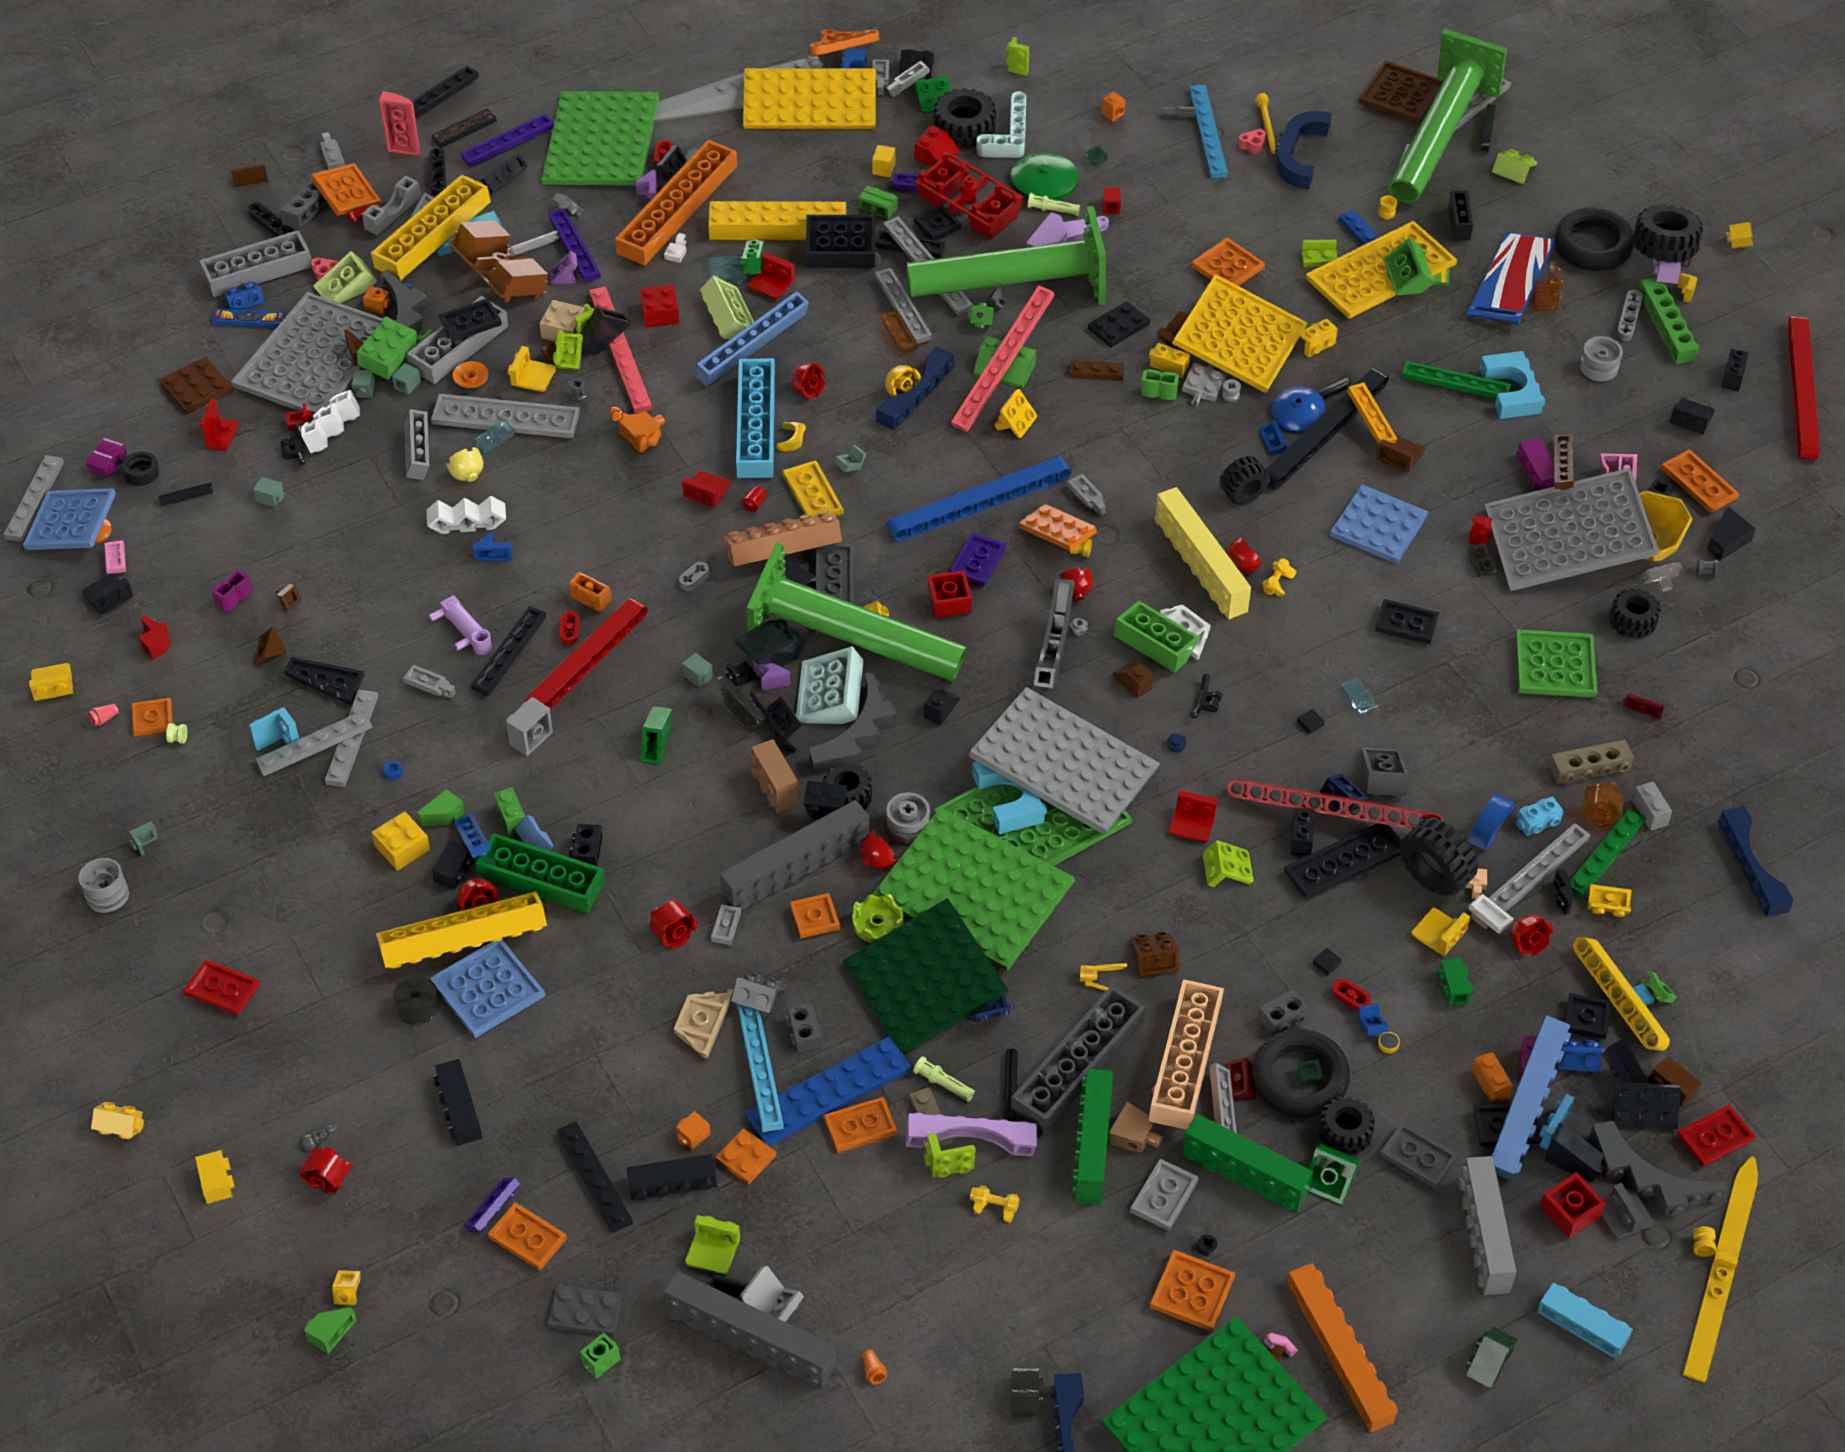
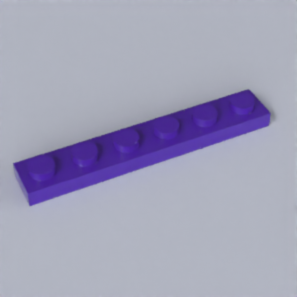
M542 114L461 152V158L471 167L552 129L554 121L546 114Z
M565 209L548 213L549 219L558 232L567 252L572 251L576 254V268L584 282L601 278L598 267Z

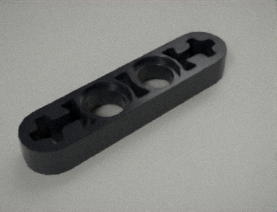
M1487 103L1480 151L1489 152L1496 104Z
M440 147L432 148L429 152L431 191L435 197L447 188L445 153Z
M254 202L248 206L249 216L275 237L284 235V232L285 234L294 232L292 227L282 224V219L263 204Z

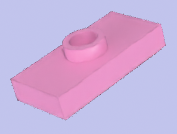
M124 541L104 543L107 575L126 572Z

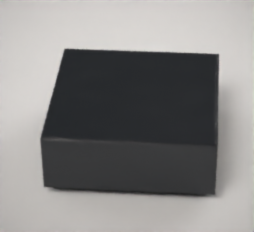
M1313 709L1297 718V722L1309 734L1325 724V721Z
M1326 948L1313 959V964L1326 975H1329L1342 964V959Z

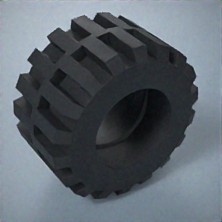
M1246 456L1236 459L1224 469L1223 474L1220 476L1219 484L1233 503L1244 505L1262 495L1268 487L1270 475L1256 457Z
M1630 588L1629 590H1622V593L1619 592L1613 600L1609 616L1612 628L1614 630L1617 629V633L1624 634V637L1628 638L1630 636L1632 639H1636V637L1641 639L1644 636L1648 637L1651 635V632L1655 631L1661 611L1659 601L1655 600L1656 597L1650 595L1648 591H1642V589L1635 590Z
M842 763L840 766L836 764L834 768H829L828 773L824 774L822 782L853 788L854 790L847 791L845 805L856 800L863 809L868 808L872 800V781L866 769L862 770L860 765L855 766V763H850V765Z
M1347 1096V1099L1338 1097L1337 1101L1335 1099L1331 1100L1330 1104H1326L1324 1110H1322L1318 1132H1320L1319 1137L1320 1140H1323V1145L1350 1156L1353 1152L1356 1155L1360 1153V1150L1364 1151L1371 1142L1375 1126V1117L1372 1116V1110L1367 1109L1368 1105L1365 1102L1361 1104V1100L1357 1098L1352 1100V1097ZM1348 1122L1353 1124L1356 1129L1345 1130L1340 1128L1337 1123Z

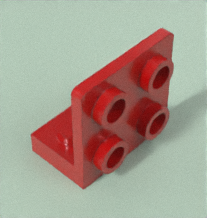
M765 252L762 255L761 273L754 277L748 284V288L777 300L795 281V264Z
M211 399L209 405L205 408L204 417L200 419L203 441H205L207 449L228 451L239 426L238 421L221 419L216 399Z
M699 470L693 479L685 477L682 480L683 497L714 508L717 507L731 486V480Z
M1179 790L1176 810L1169 834L1208 843L1217 812L1218 798Z

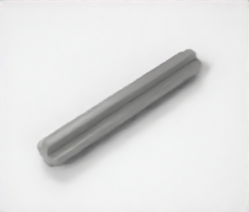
M553 231L508 248L509 255L513 257L560 239L557 231Z

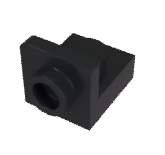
M746 661L735 667L730 662L726 664L725 676L736 688L756 679V673Z

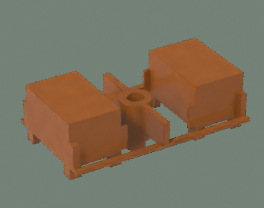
M496 220L460 223L458 231L454 233L452 242L448 244L504 302H509L510 298L514 296L533 295V299L537 300L540 299L541 294H547L545 289L548 283L546 281L548 273L533 258L524 259L525 256L523 254L513 257L509 255L508 241L510 235ZM473 258H477L475 265H473L472 263ZM488 270L489 280L480 271Z

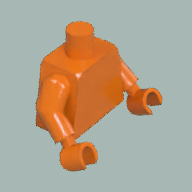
M612 407L609 412L614 421H619L620 434L640 453L649 446L655 447L661 437L660 426L665 424L661 414L654 418L646 411L628 415L622 413L617 407Z

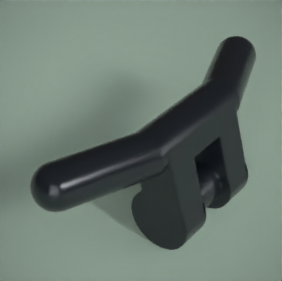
M298 424L295 426V440L283 439L280 442L283 459L297 458L300 465H305L306 460L301 436L302 426Z
M1207 673L1202 676L1200 693L1196 705L1190 713L1192 718H1197L1201 710L1215 713L1219 709L1218 702L1222 699V693L1219 691H1208L1210 675Z

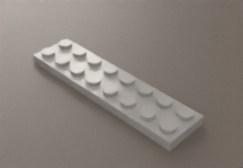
M439 394L431 422L434 425L573 438L580 416V408Z

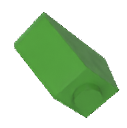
M446 789L418 811L417 814L419 824L422 827L450 826L455 820L463 817L465 810L463 801Z
M349 1307L318 1313L305 1326L304 1332L307 1341L329 1354L356 1322L354 1309Z

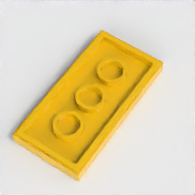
M816 460L782 470L783 477L804 515H818V512L825 510L831 512L835 517L844 514V509Z

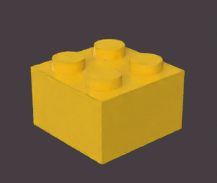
M406 812L401 813L372 831L375 847L397 871L430 851L428 836Z

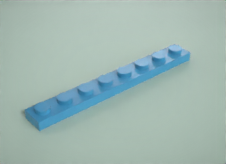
M1206 85L1189 86V93L1192 105L1196 110L1195 117L1210 178H1226L1228 172Z

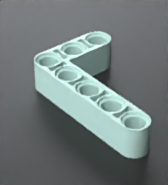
M1014 92L1011 96L1010 135L982 134L977 137L976 152L979 156L1020 158L1024 156L1025 93Z

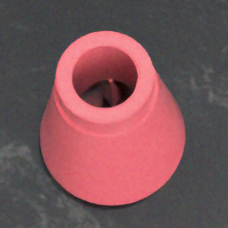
M113 703L92 708L87 715L93 726H101L119 714V711Z

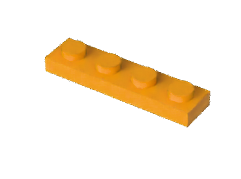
M1365 383L1348 387L1347 392L1378 445L1382 439L1393 444L1396 443V435Z

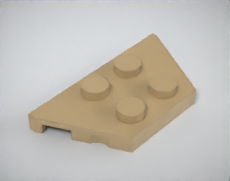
M728 989L727 993L714 994L713 991L706 992L705 994L688 995L675 1024L674 1033L705 1059H708L731 1003L734 992L732 989Z

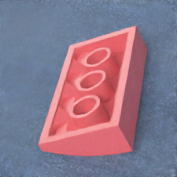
M383 91L379 103L387 151L420 156L413 102L401 95Z

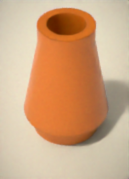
M873 1350L863 1352L861 1357L863 1359L866 1379L871 1384L882 1383L887 1378V1369Z

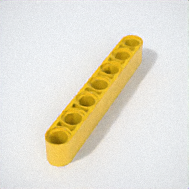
M1578 937L1573 943L1575 953L1643 1046L1656 1051L1667 1049L1670 1043L1668 1035L1599 942L1592 938Z

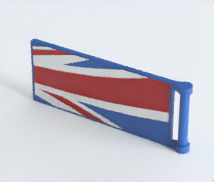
M1505 232L1471 306L1468 308L1467 317H1480L1512 322L1514 325H1519L1553 249L1555 238Z

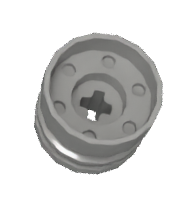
M99 858L87 863L80 870L78 876L79 883L87 904L92 910L101 913L115 911L128 900L129 889L121 867L116 861L110 858Z

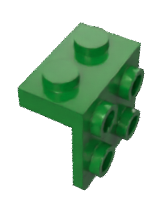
M948 76L919 79L913 87L914 93H918L923 113L933 112L934 104L938 98L947 91L951 92Z

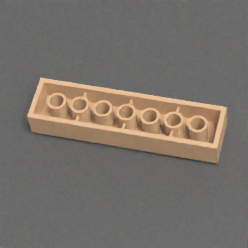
M1183 979L1148 1121L1185 1130L1188 1129L1193 1121L1221 1008L1224 988Z

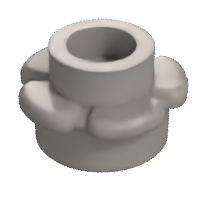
M1076 618L1070 622L1069 628L1074 635L1080 636L1087 631L1088 623L1081 618Z

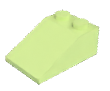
M350 251L314 285V288L321 297L342 303L365 293L378 280L365 263Z

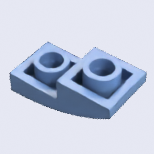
M526 815L515 828L522 841L526 844L548 851L554 847L547 833L540 831L532 816Z

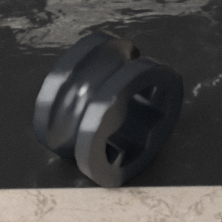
M1210 1234L1202 1235L1198 1240L1197 1250L1204 1256L1213 1255L1218 1242ZM1204 1242H1207V1244L1208 1242L1211 1243V1248H1204Z

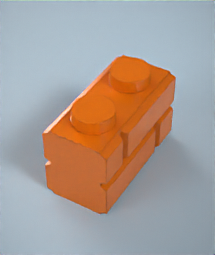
M578 572L569 582L570 597L599 612H602L612 601L609 586L581 572Z
M1490 1052L1476 1057L1471 1071L1487 1095L1490 1103L1495 1104L1510 1098L1513 1084L1494 1053Z

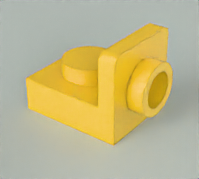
M1684 273L1680 274L1677 287L1682 289L1681 294H1684L1683 302L1690 303L1698 277Z
M360 1271L337 1272L332 1286L334 1304L356 1305V1290L361 1279Z

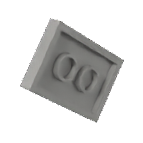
M1159 1159L1131 1206L1130 1212L1170 1231L1198 1183L1199 1177Z

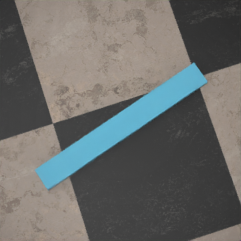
M736 1003L762 1132L784 1129L760 1010Z

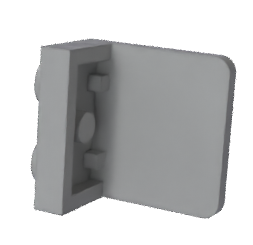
M762 1266L741 1293L740 1301L786 1322L804 1296L798 1290L785 1289L769 1267Z

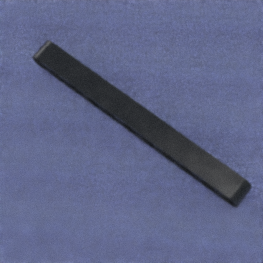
M1372 368L1355 385L1365 383L1372 397L1375 398L1386 387L1389 376ZM1348 392L1265 469L1270 475L1269 487L1278 490L1359 413Z

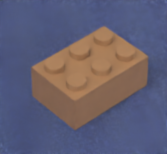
M772 739L753 746L752 756H750L753 765L751 773L754 779H758L761 792L766 793L769 806L771 808L774 807L777 814L799 806L798 781L775 741Z

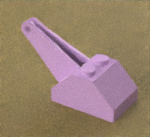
M1051 212L1026 242V247L1083 240L1084 227H1087V225H1085L1084 219L1063 222L1060 215ZM1105 216L1097 217L1100 232L1108 229L1109 219Z

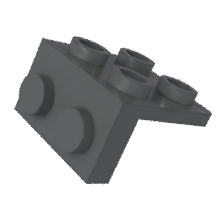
M751 971V973H745V975L737 977L731 1001L766 1013H772L777 992L785 990L787 985L783 984L781 979L774 977L767 979L763 977L762 973Z

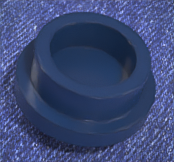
M1172 734L1167 739V745L1173 752H1181L1186 747L1187 741L1183 735Z

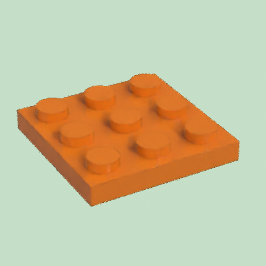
M355 163L314 173L311 176V180L337 216L374 204H380L381 199Z
M1225 238L1192 261L1191 267L1210 280L1216 274L1240 286L1264 269L1265 263L1229 238Z
M1173 1250L1151 1300L1150 1308L1212 1332L1236 1273Z

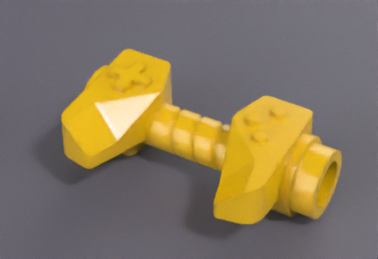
M1284 558L1273 563V576L1262 582L1263 591L1268 595L1275 593L1279 597L1283 596L1285 592L1278 581L1280 576L1292 579L1296 575V570L1289 566L1288 560Z
M986 1186L973 1187L970 1194V1200L975 1202L974 1214H980L989 1203L1003 1206L1004 1221L1012 1222L1020 1200L1017 1194H1008L1006 1198L990 1194Z

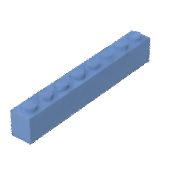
M796 291L698 362L695 377L708 387L737 366L739 359H746L805 316L809 302Z
M1547 1015L1541 1024L1491 1155L1496 1175L1509 1181L1513 1175L1518 1176L1522 1166V1163H1519L1520 1157H1525L1529 1144H1526L1528 1137L1532 1138L1535 1132L1534 1120L1535 1118L1539 1119L1543 1107L1540 1104L1542 1099L1546 1101L1549 1095L1550 1088L1547 1086L1549 1081L1553 1082L1556 1076L1555 1064L1556 1062L1560 1064L1564 1055V1051H1561L1563 1044L1567 1045L1571 1033L1568 1032L1569 1024Z

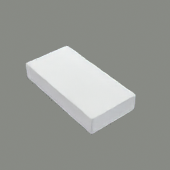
M1483 894L1471 903L1468 910L1498 934L1513 923L1514 918Z

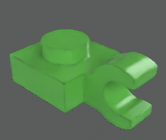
M1648 971L1647 973L1651 976L1650 982L1646 979H1641L1640 982L1654 991L1653 995L1658 1001L1673 1003L1677 996L1665 983L1659 980L1655 972Z

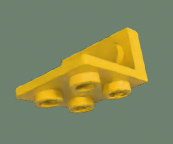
M1432 908L1412 930L1411 936L1442 956H1445L1467 931L1470 916L1463 912L1459 918L1455 917L1452 919L1438 909Z

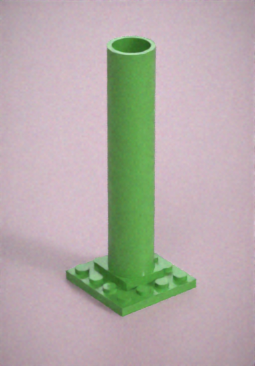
M1443 30L1437 79L1442 80L1443 83L1388 185L1389 192L1394 198L1403 203H1415L1419 200L1475 91L1499 98L1507 48L1451 30Z
M1094 206L1087 207V214L1084 215V222L1087 227H1084L1083 240L907 262L906 270L910 297L1087 275L1091 287H1094V299H1097L1098 305H1106V252Z
M775 543L747 605L748 632L762 625L764 619H769L771 614L954 682L964 659L966 646L786 579V575H784L786 560H784L783 544Z

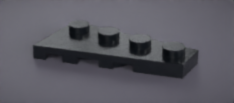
M296 657L290 658L284 670L285 676L350 705L365 676L364 671Z

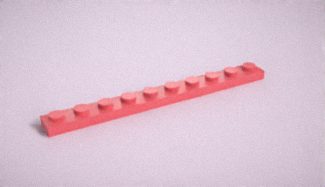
M1038 285L951 421L952 426L965 432L969 431L1053 299V291Z
M606 286L589 290L594 308L598 306L615 311ZM623 332L609 344V348L634 413L652 410L650 399Z

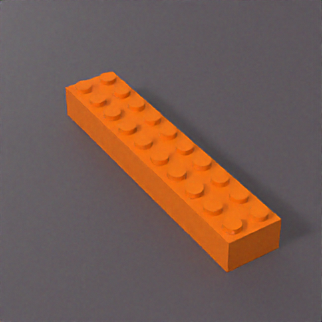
M707 140L615 238L616 254L646 266L737 167V152Z

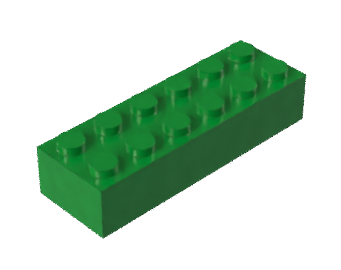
M493 833L488 841L491 849L486 854L480 856L476 862L478 878L527 894L537 892L539 898L585 913H589L605 884L603 868Z
M1088 1069L1087 1077L1082 1079L1072 1193H1076V1202L1102 1204L1113 1071Z
M1196 1114L1186 1130L1182 1155L1191 1162H1197L1207 1170L1216 1172L1224 1176L1225 1179L1242 1185L1246 1190L1262 1195L1266 1200L1280 1204L1286 1210L1298 1213L1309 1195L1313 1171L1199 1114Z

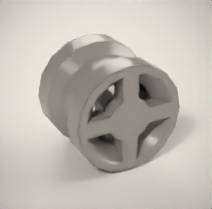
M1229 379L1223 383L1222 397L1224 400L1234 402L1239 399L1241 385L1237 380Z

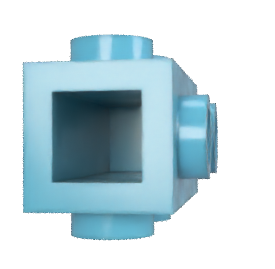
M1553 796L1541 799L1537 803L1524 806L1519 810L1516 820L1517 827L1526 836L1538 834L1548 827L1557 826L1561 822L1563 809Z

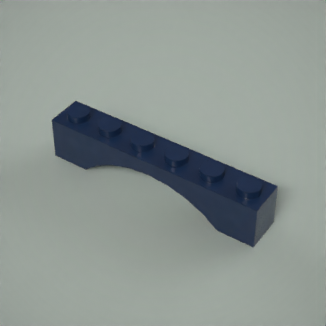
M936 346L926 356V371L919 383L903 394L886 398L876 409V422L892 430L901 425L904 419L913 413L915 407L921 404L929 393H932L935 386L943 381L948 372L954 369V354Z
M1741 806L1722 810L1718 826L1721 831L1723 830L1726 842L1731 846L1735 860L1739 862L1742 868L1743 876L1748 879L1750 889L1756 895L1760 909L1764 911L1766 917L1789 912L1794 900L1786 885L1767 873L1753 855L1749 840L1750 827L1753 821L1746 807Z
M1081 1373L1054 1375V1382L1050 1384L1051 1398L1055 1397L1056 1403L1052 1405L1053 1418L1058 1419V1425H1055L1056 1439H1060L1061 1446H1058V1452H1075L1071 1438V1427L1076 1413L1083 1404Z

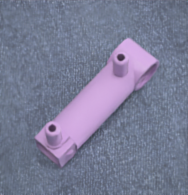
M454 595L440 602L441 608L428 616L432 622L445 616L465 637L454 644L456 650L471 644L474 652L478 655H486L491 652L492 642L489 631L483 629Z

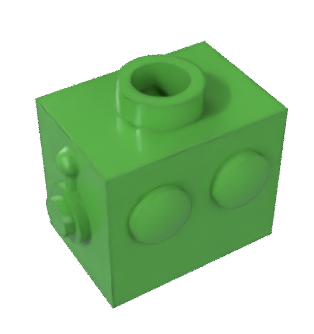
M603 1332L580 1351L582 1366L595 1379H598L620 1360L619 1347Z

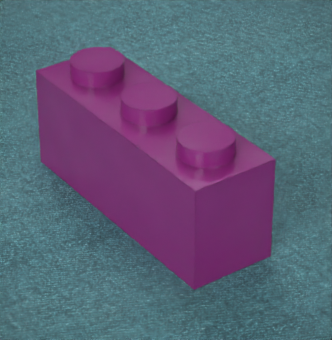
M1537 438L1520 442L1516 456L1521 461L1524 472L1530 477L1532 486L1537 491L1555 487L1554 462L1541 439Z

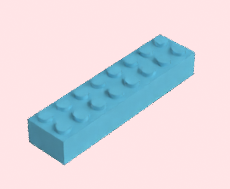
M739 359L737 478H774L775 359Z

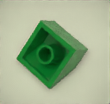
M1320 1144L1316 1148L1309 1166V1170L1313 1171L1310 1192L1343 1204L1361 1160Z

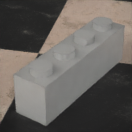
M409 409L404 422L406 478L424 480L429 468L427 412Z

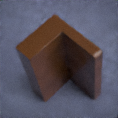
M265 164L231 170L235 187L268 181Z

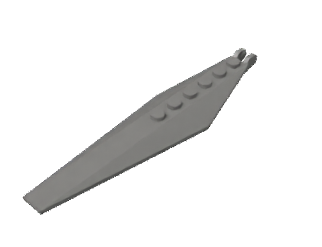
M809 55L804 59L763 69H821L823 64L819 61L820 58L817 55ZM744 73L659 101L655 122L744 108Z

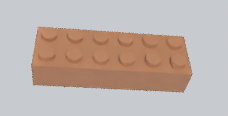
M825 510L818 512V515H802L800 519L796 520L785 519L779 524L767 523L761 528L750 527L744 532H729L728 535L723 536L727 558L734 566L769 559L776 542L783 544L785 555L842 542L839 520L831 512Z

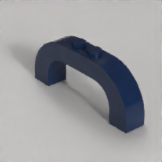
M1324 111L1300 113L1287 123L1284 133L1281 132L1280 143H1277L1275 153H1278L1276 168L1281 178L1287 183L1309 190L1313 179L1314 166L1299 163L1292 156L1297 141L1302 136L1307 134L1328 135L1332 113Z

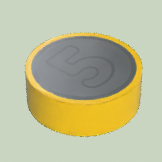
M1392 1032L1382 1033L1378 1040L1379 1049L1388 1054L1396 1052L1399 1048V1037Z

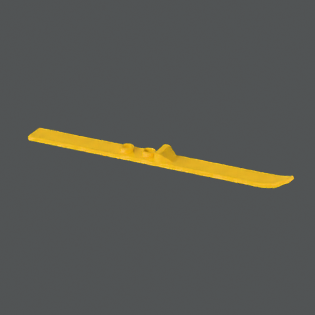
M1754 1156L1750 1157L1739 1169L1734 1181L1683 1376L1702 1383L1706 1382L1757 1187L1758 1171Z

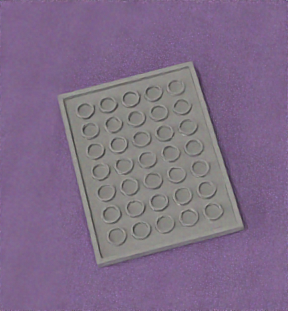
M307 292L231 381L232 387L297 411H302V403H306L307 409H311L313 416L322 407L326 408L333 396L346 392L351 387L355 370H365V368L355 366L346 343L344 330L348 329L364 343L383 318Z
M1631 468L1575 481L1574 488L1568 490L1551 487L1485 504L1487 516L1492 518L1491 529L1510 591L1659 555Z
M1027 687L969 753V757L1103 835L1108 832L1160 765L1159 762Z

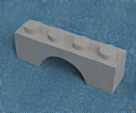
M404 176L395 184L393 195L385 206L380 208L371 205L362 213L364 229L377 236L421 198L419 182Z

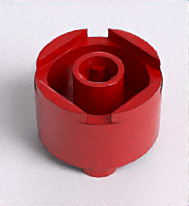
M672 899L661 907L653 909L650 913V930L666 947L678 948L683 946L691 939L689 935L692 931L695 932L697 929L696 918L676 899Z
M326 1146L325 1149L314 1147L299 1169V1172H301L299 1176L307 1185L315 1190L319 1186L325 1189L323 1193L334 1195L348 1175L352 1165L337 1156V1151L329 1146Z

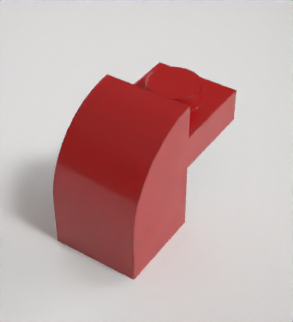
M145 615L140 618L145 633L139 637L142 650L154 660L169 649L171 639L164 621L158 624L155 619L152 620Z

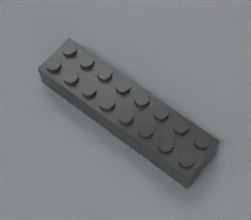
M854 800L721 872L720 883L723 900L728 906L739 907L741 910H745L749 905L763 900L767 895L781 890L791 882H796L800 877L814 872L820 866L832 862L840 855L847 854L851 849L859 846L863 838L869 833V815Z
M1111 985L1011 1097V1109L1014 1113L1029 1123H1035L1037 1129L1046 1133L1081 1093L1082 1079L1087 1077L1088 1069L1101 1070L1143 1023L1146 1007Z
M679 1271L676 1272L664 1291L666 1314L673 1320H681L694 1330L700 1329L713 1339H720L734 1349L739 1348L745 1351L752 1358L758 1357L771 1367H779L792 1377L797 1376L804 1379L811 1386H818L823 1389L836 1367L835 1345Z

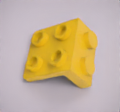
M522 346L519 352L515 354L512 365H509L508 375H510L512 386L544 392L556 371V367L551 364L530 360L529 348Z
M64 663L37 668L31 671L32 680H29V686L34 701L74 694L70 664Z

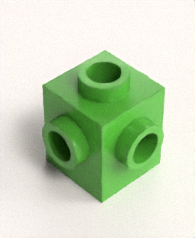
M977 302V306L972 305V309L968 311V319L971 320L970 323L975 324L974 327L985 328V325H993L994 308L987 307V303ZM980 312L983 313V317H982V318H979V317H978V314H979Z

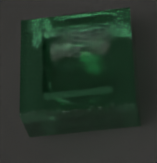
M1100 145L1085 150V157L1092 165L1102 163L1108 159V155Z
M1318 1059L1297 1063L1302 1085L1323 1081Z

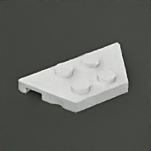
M1184 605L1160 610L1162 615L1200 637L1199 642L1191 653V656L1198 660L1211 625Z

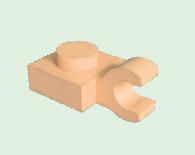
M1478 868L1476 876L1466 885V888L1472 889V900L1480 897L1482 890L1487 888V869Z

